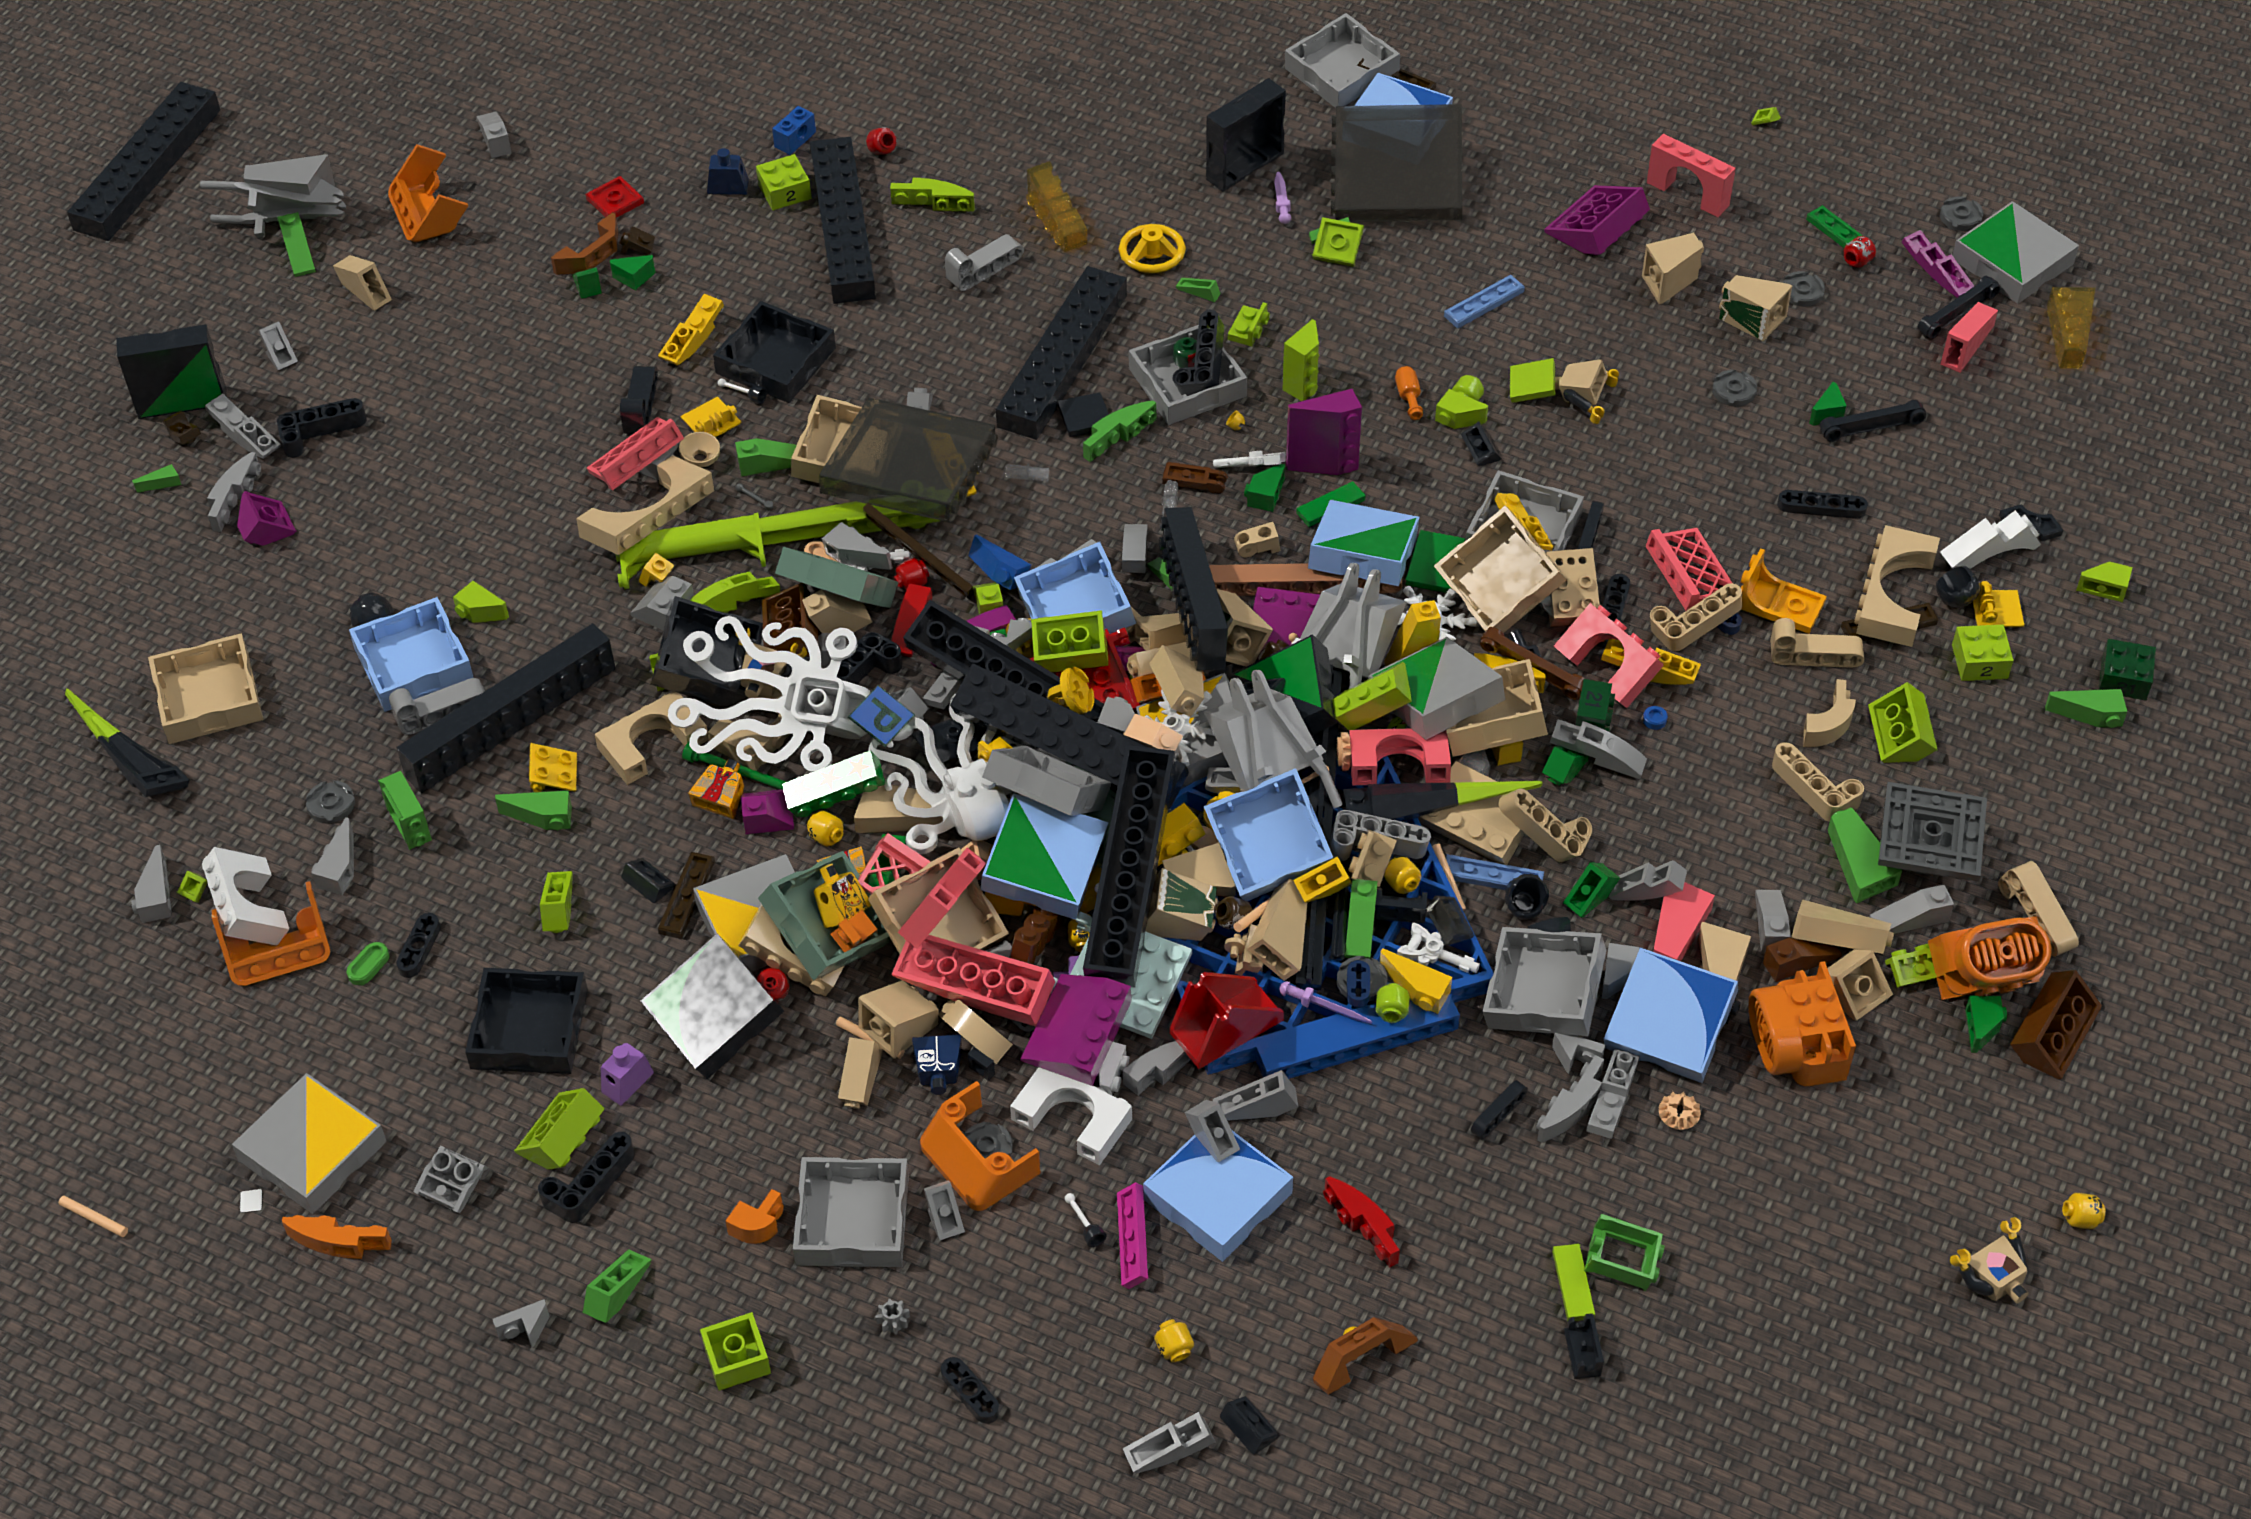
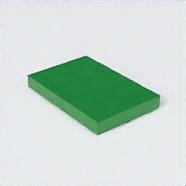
M1420 530L1407 574L1406 585L1447 593L1452 588L1434 565L1459 544L1465 542V538Z

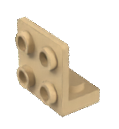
M1368 830L1367 834L1362 833L1357 848L1361 849L1358 858L1353 856L1348 869L1349 872H1352L1351 878L1355 880L1378 881L1377 886L1379 887L1397 840L1372 830Z

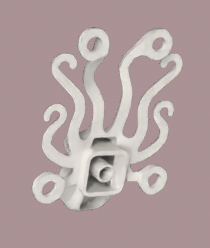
M726 616L717 622L715 633L720 640L726 641L729 638L728 634L723 631V627L725 624H732L750 657L762 663L785 662L792 667V673L788 678L754 668L725 672L715 667L709 661L715 649L714 641L709 634L704 631H696L684 640L683 648L686 655L713 677L724 682L739 679L760 681L776 687L783 695L778 699L749 698L727 709H715L692 698L676 700L668 709V718L674 726L679 728L693 726L700 715L716 720H728L739 717L750 710L760 709L778 712L782 716L780 723L776 725L764 724L749 718L737 720L724 728L704 746L698 745L697 739L700 736L706 735L707 730L699 728L692 733L689 742L691 749L696 753L711 751L739 730H750L768 737L793 734L787 745L777 753L767 752L754 738L748 737L737 744L736 752L740 759L744 761L752 760V756L743 751L745 746L751 745L758 758L763 762L776 764L791 756L800 746L806 732H812L814 738L803 748L800 759L804 768L812 773L828 767L832 763V753L829 747L824 744L825 733L848 739H859L870 733L851 717L853 712L871 694L870 690L837 678L842 660L851 657L857 648V639L851 630L838 628L828 635L826 648L831 657V662L827 668H821V653L814 635L806 628L792 627L785 630L777 638H772L769 634L770 631L782 628L781 623L775 622L768 624L763 629L762 636L766 643L773 646L779 645L792 637L801 638L808 648L809 661L789 651L765 652L759 650L750 640L740 621L735 617ZM840 637L847 638L849 641L848 646L842 650H837L835 642ZM701 639L704 640L706 643L705 648L701 652H694L692 648L694 642ZM874 697L871 702L878 706V701ZM683 707H688L690 709L689 717L685 720L677 718L678 711ZM815 751L822 752L824 756L823 761L819 764H813L810 761V756Z
M954 694V695L952 696V698H951V700H950V704H951V702H952V700H953V698H954V696H955L956 694ZM950 705L949 712L952 719L963 726L957 747V755L961 767L946 769L937 755L933 730L922 719L913 716L904 724V728L900 729L887 744H884L875 737L869 745L868 751L871 750L879 759L910 769L914 775L918 794L932 806L931 808H916L906 805L903 797L909 786V781L901 773L894 772L885 779L884 787L887 791L892 790V781L898 780L901 782L893 797L894 805L898 811L913 817H943V821L939 824H917L906 834V845L918 854H927L933 851L938 843V834L953 827L956 828L961 836L974 841L996 837L1011 800L1006 798V795L1013 792L982 778L987 762L984 759L973 762L969 752L975 726L972 721L955 714ZM896 713L888 714L893 720L887 726H882V732H890V727L895 723H899L902 718ZM918 728L924 735L927 760L930 767L942 781V789L935 793L928 788L925 770L917 762L900 755L877 750V746L884 744L891 748L894 745L892 740L900 741L906 739L913 733V729ZM987 729L981 740L986 744L991 743L995 732ZM1007 738L1004 739L1008 744L1014 743L1017 746H1022ZM919 835L929 837V840L925 843H916L914 841Z

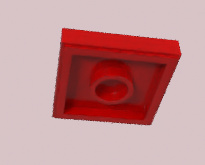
M621 176L585 194L586 200L604 217L613 212L617 218L644 204V198Z

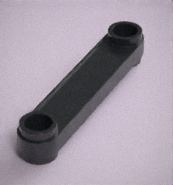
M1983 276L1977 285L1932 316H1924L1920 320L1917 329L1927 338H1936L1943 328L1970 311L1977 302L1981 303L1987 298L1993 299L1999 293L2001 285L1992 277Z
M1910 400L1903 405L1839 418L1827 417L1820 422V431L1827 441L1834 442L1845 436L1908 423L1913 425L1920 424L1927 417L1926 410L1918 400Z

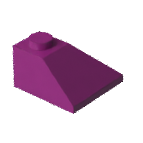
M246 491L243 492L237 526L244 541L264 546L295 534L296 530L281 501Z
M783 789L742 794V816L745 834L794 829L793 813L787 808Z

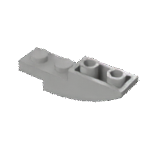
M221 394L205 405L206 411L220 423L221 430L247 451L256 452L258 457L264 459L281 447V444L252 416L248 418L224 394Z
M250 452L233 464L220 477L209 493L207 500L211 510L208 518L213 531L222 532L224 525L229 522L231 510L236 506L237 499L241 500L244 491H252L254 480L261 472V463L258 462L256 452Z
M977 627L978 629L990 635L989 629ZM943 670L923 697L925 704L945 709L963 681Z
M1558 719L1550 740L1552 744L1596 758L1594 762L1596 765L1638 779L1642 776L1647 760L1642 753L1626 741L1584 721L1580 727Z
M1614 1049L1599 1096L1588 1122L1587 1132L1612 1139L1614 1131L1617 1129L1640 1056Z
M1595 1055L1590 1063L1586 1062L1584 1064L1579 1082L1574 1081L1569 1091L1562 1088L1558 1097L1555 1095L1552 1097L1548 1105L1549 1111L1547 1115H1541L1536 1125V1129L1539 1130L1537 1141L1542 1143L1564 1133L1578 1123L1594 1106L1602 1086V1082L1598 1081L1603 1070V1058Z

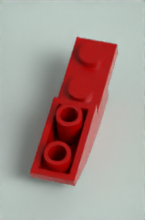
M1331 1176L1325 1178L1323 1195L1328 1204H1333L1336 1208L1341 1223L1347 1224L1352 1232L1360 1228L1363 1237L1366 1240L1370 1239L1374 1245L1377 1257L1381 1261L1384 1260L1389 1268L1398 1264L1400 1249L1393 1241L1394 1223L1386 1213L1369 1197L1351 1185Z

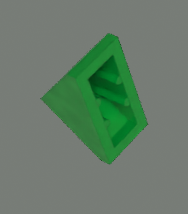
M653 255L610 259L613 278L634 290H637L655 274Z
M597 267L572 275L581 299L602 294Z
M1832 382L1812 408L1810 425H1820V422L1827 417L1839 418L1845 416L1847 405L1837 383Z

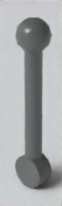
M741 483L736 485L735 488L738 492H744L764 505L766 510L773 509L772 501L763 500L744 488V485Z

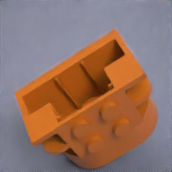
M2037 916L1985 923L1974 928L1944 933L1928 940L1942 1000L1975 994V996H1990L1997 992L2003 994L2022 988L2026 984L2040 982L2039 979L2043 976L2051 957L2050 939L2045 930L2039 925Z
M1825 961L1820 962L1817 975L1807 977L1805 972L1800 970L1796 971L1794 979L1781 981L1776 986L1757 988L1751 991L1748 1001L1750 1025L1763 1064L1770 1074L1792 1073L1795 1082L1802 1086H1814L1847 1080L1856 1044Z

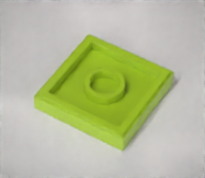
M1322 217L1312 258L1354 267L1364 225Z
M1553 358L1510 366V399L1512 403L1555 395V361Z

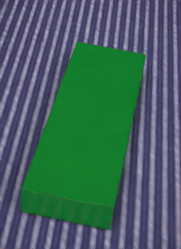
M1823 205L1807 214L1806 220L1843 248L1856 237L1863 236Z
M1352 481L1296 508V514L1308 527H1311L1321 522L1330 500L1357 505L1365 501L1366 495Z

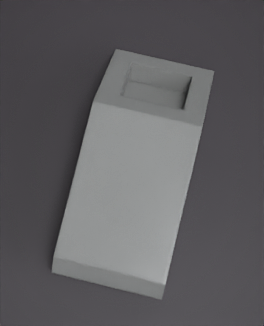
M915 387L914 392H908L907 408L902 413L903 419L928 420L933 393H927V388Z
M1026 618L1010 620L1007 637L1000 633H992L990 636L1015 650L1032 638L1031 620Z

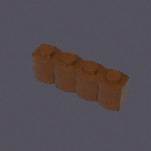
M1035 906L1033 914L1029 915L1025 919L1023 927L1015 932L1009 958L1033 965L1036 956L1040 955L1044 951L1046 943L1053 939L1055 931L1062 927L1065 916Z

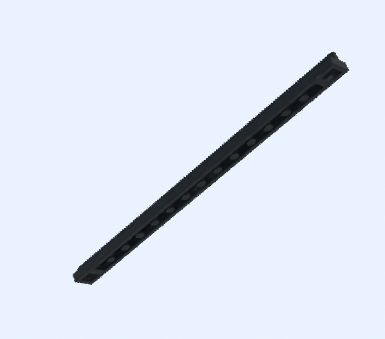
M1330 664L1332 674L1331 688L1336 697L1341 694L1342 670H1333V664ZM1339 723L1314 734L1313 737L1316 746L1321 745L1326 750L1322 754L1323 762L1329 768L1334 785ZM1317 776L1310 780L1309 800L1315 815H1317L1318 811L1317 819L1329 846L1332 831L1333 805L1321 777ZM1327 897L1307 902L1302 966L1300 971L1296 973V987L1300 989L1309 987L1321 991Z

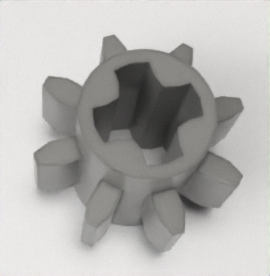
M888 1299V1302L884 1305H878L880 1314L876 1315L877 1324H882L884 1333L888 1330L897 1334L902 1327H908L906 1319L910 1317L909 1309H903L902 1300L896 1302Z

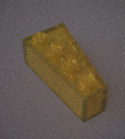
M1049 161L1027 169L1028 194L1026 199L1029 206H1033L1038 219H1042L1047 232H1051L1055 243L1060 245L1064 252L1088 244L1087 228L1076 208H1072L1068 193H1063L1058 175L1053 176V166Z
M2052 287L2047 310L2059 368H2082L2088 346L2095 288Z

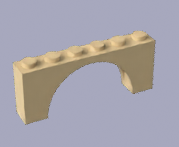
M672 455L657 465L659 483L669 490L663 499L647 508L631 512H606L591 508L576 518L579 537L620 555L653 531L714 492L712 472Z
M1885 525L1883 534L1878 533L1875 547H1879V549L1874 548L1871 562L1875 564L1870 563L1867 577L1871 579L1865 580L1863 592L1867 594H1862L1858 608H1862V610H1857L1854 621L1855 624H1858L1856 634L1910 647L1913 646L1920 614L1908 611L1893 602L1885 594L1880 581L1886 575L1900 569L1926 568L1932 570L1940 538Z

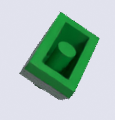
M1285 464L1276 465L1253 475L1251 483L1246 484L1244 497H1247V507L1274 511L1285 481Z
M1556 746L1553 748L1542 773L1547 775L1548 780L1554 784L1570 783L1587 763L1589 756Z
M1590 862L1563 903L1580 917H1584L1609 896L1620 880V877L1603 863Z
M2001 996L1969 997L1965 1012L1971 1053H1977L1999 1033L2002 1022H2006L2007 1009L2002 1006Z

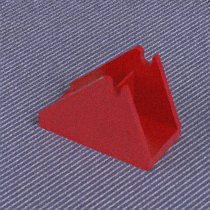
M1203 972L1197 984L1194 985L1191 981L1188 982L1170 1026V1034L1197 1068L1200 1069L1284 1021V1012L1282 1009L1277 1008L1261 989L1255 977Z

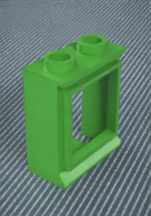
M399 771L378 780L387 811H389L408 849L411 850L431 841L424 811L403 773Z
M1601 1214L1593 1229L1584 1271L1594 1272L1643 1288V1291L1646 1292L1651 1283H1656L1660 1268L1656 1267L1657 1260H1661L1665 1246L1661 1244L1663 1234ZM1605 1236L1644 1248L1645 1253L1641 1271L1601 1259Z

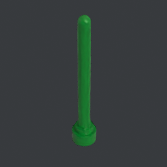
M689 742L685 745L682 753V759L691 763L700 760L723 768L727 760L709 753H696L691 749ZM740 765L737 772L741 776L780 790L783 789L782 784L786 782Z

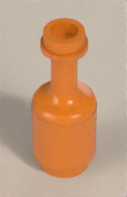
M1404 366L1396 371V385L1399 396L1409 403L1408 415L1412 420H1418L1423 416V408L1418 406L1416 399L1421 393L1416 372L1411 367Z

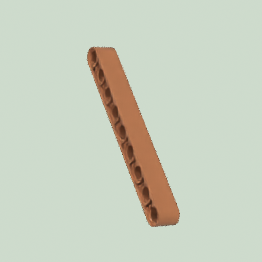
M1308 563L1209 565L1216 589L1231 592L1237 596L1256 595L1257 587L1321 594L1322 591L1341 584L1344 575L1308 569ZM1358 577L1357 587L1364 589L1367 580ZM1402 579L1399 586L1380 583L1379 593H1396L1400 591L1403 587Z

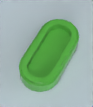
M380 942L368 944L349 964L346 973L352 984L364 985L368 983L387 963L389 952L386 945Z

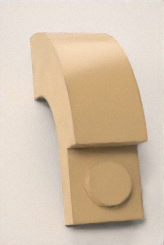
M1836 680L1833 693V707L1830 710L1820 714L1807 713L1804 724L1803 747H1818L1832 743L1839 739L1849 728L1856 700L1850 699V690H1846V680Z
M959 999L957 1001H947L938 1014L978 1050L994 1060L995 1064L999 1062L1013 1045Z

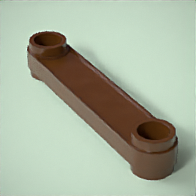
M1489 627L1484 632L1480 641V647L1489 653H1497L1516 661L1530 659L1532 667L1545 674V681L1561 689L1563 694L1569 699H1580L1584 677L1578 674L1571 675L1506 638L1504 633L1495 627Z

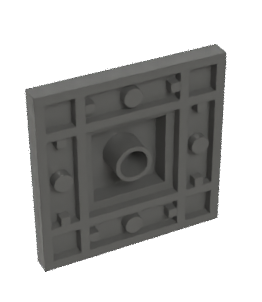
M1887 782L1878 865L1910 870L1920 875H1940L1979 882L1987 798Z

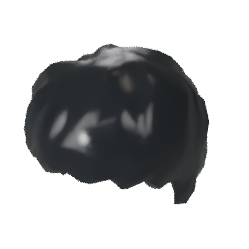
M1962 565L1943 574L1936 582V591L1944 604L1952 608H1963L1969 606L1973 600L1977 599L1981 591V585L1974 573L1967 566Z
M370 592L362 594L353 602L350 607L349 617L352 626L357 627L379 618L394 615L393 607L385 597Z
M1522 874L1517 878H1513L1505 888V903L1512 915L1521 920L1529 921L1534 917H1538L1549 900L1547 884L1538 875Z

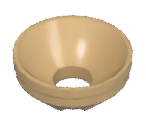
M690 433L679 444L680 456L682 460L698 467H706L718 459L720 443L715 436L709 433ZM704 454L706 458L699 461L694 459V456Z

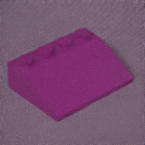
M1594 185L1549 224L1544 231L1546 234L1582 253L1600 255L1605 252L1607 247L1616 242L1624 232L1628 231L1635 222L1642 219L1643 215L1650 208L1643 187Z
M1353 389L1288 405L1286 469L1288 471L1340 475L1358 470L1362 406Z
M1257 587L1253 611L1273 629L1267 642L1273 641L1276 643L1280 639L1291 645L1289 640L1291 633H1296L1300 639L1320 595Z
M1061 974L1023 1052L1021 1061L1093 1086L1131 1004V986L1109 978Z

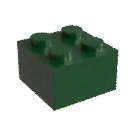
M2108 639L2101 660L2098 690L2121 689L2123 697L2147 701L2153 684L2156 647Z
M1588 679L1583 680L1576 718L1577 726L1581 727L1584 721L1609 732L1610 727L1606 726H1610L1613 709L1610 708L1614 707L1616 695L1611 693L1612 683Z

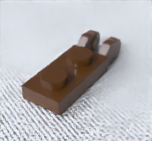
M1167 462L1162 484L1202 490L1208 489L1211 493L1221 494L1225 490L1224 482L1227 481L1228 474L1222 470L1219 471L1209 467Z

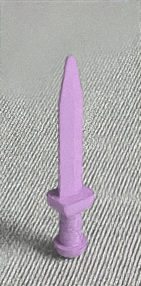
M1277 172L1274 182L1277 197L1276 212L1280 213L1279 221L1282 224H1288L1291 221V215L1288 213L1291 210V203L1287 199L1285 181L1281 173Z
M1288 981L1283 982L1280 986V993L1283 996L1287 994L1300 999L1301 1004L1307 1008L1311 1002L1351 1019L1372 1024L1371 1020L1352 1010L1314 996L1313 988L1308 987L1304 991L1290 985Z

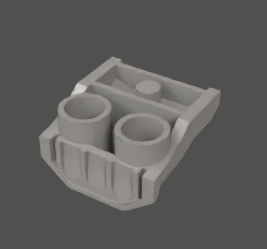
M440 1145L430 1163L425 1167L413 1192L460 1213L464 1209L481 1175L488 1167Z

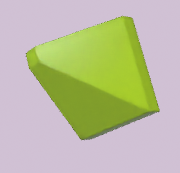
M1776 107L1757 110L1751 124L1757 125L1780 120L1781 117Z
M187 871L177 893L198 903L208 883L207 879L195 872Z

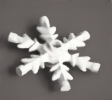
M1411 586L1403 589L1404 594L1409 597L1404 599L1408 604L1422 602L1423 595L1420 593L1416 596ZM1449 589L1444 597L1439 594L1437 596L1438 603L1435 602L1441 617L1439 640L1445 637L1452 641L1456 640L1454 636L1448 634L1449 630L1442 628L1443 624H1448L1451 628L1455 625L1461 629H1465L1464 625L1474 627L1477 625L1475 617L1464 618V613L1453 617V613L1448 617L1442 615V612L1450 610L1448 607L1456 604L1455 601H1451L1457 595L1453 589ZM1402 613L1398 625L1403 623L1406 616L1405 613Z
M1161 690L1164 701L1159 702L1158 705L1165 709L1161 713L1168 716L1165 717L1163 722H1160L1158 717L1155 718V721L1183 735L1175 750V759L1179 757V762L1189 766L1187 753H1192L1193 751L1186 746L1190 742L1184 740L1188 733H1191L1193 738H1195L1196 734L1202 739H1206V734L1215 736L1211 727H1209L1208 721L1200 724V720L1192 725L1189 723L1190 718L1199 716L1196 714L1197 712L1207 709V706L1203 704L1208 702L1212 696L1208 691H1205L1204 700L1194 714L1189 717L1185 714L1179 715L1176 713L1177 711L1170 707L1163 690ZM1148 715L1145 716L1146 718L1153 720Z

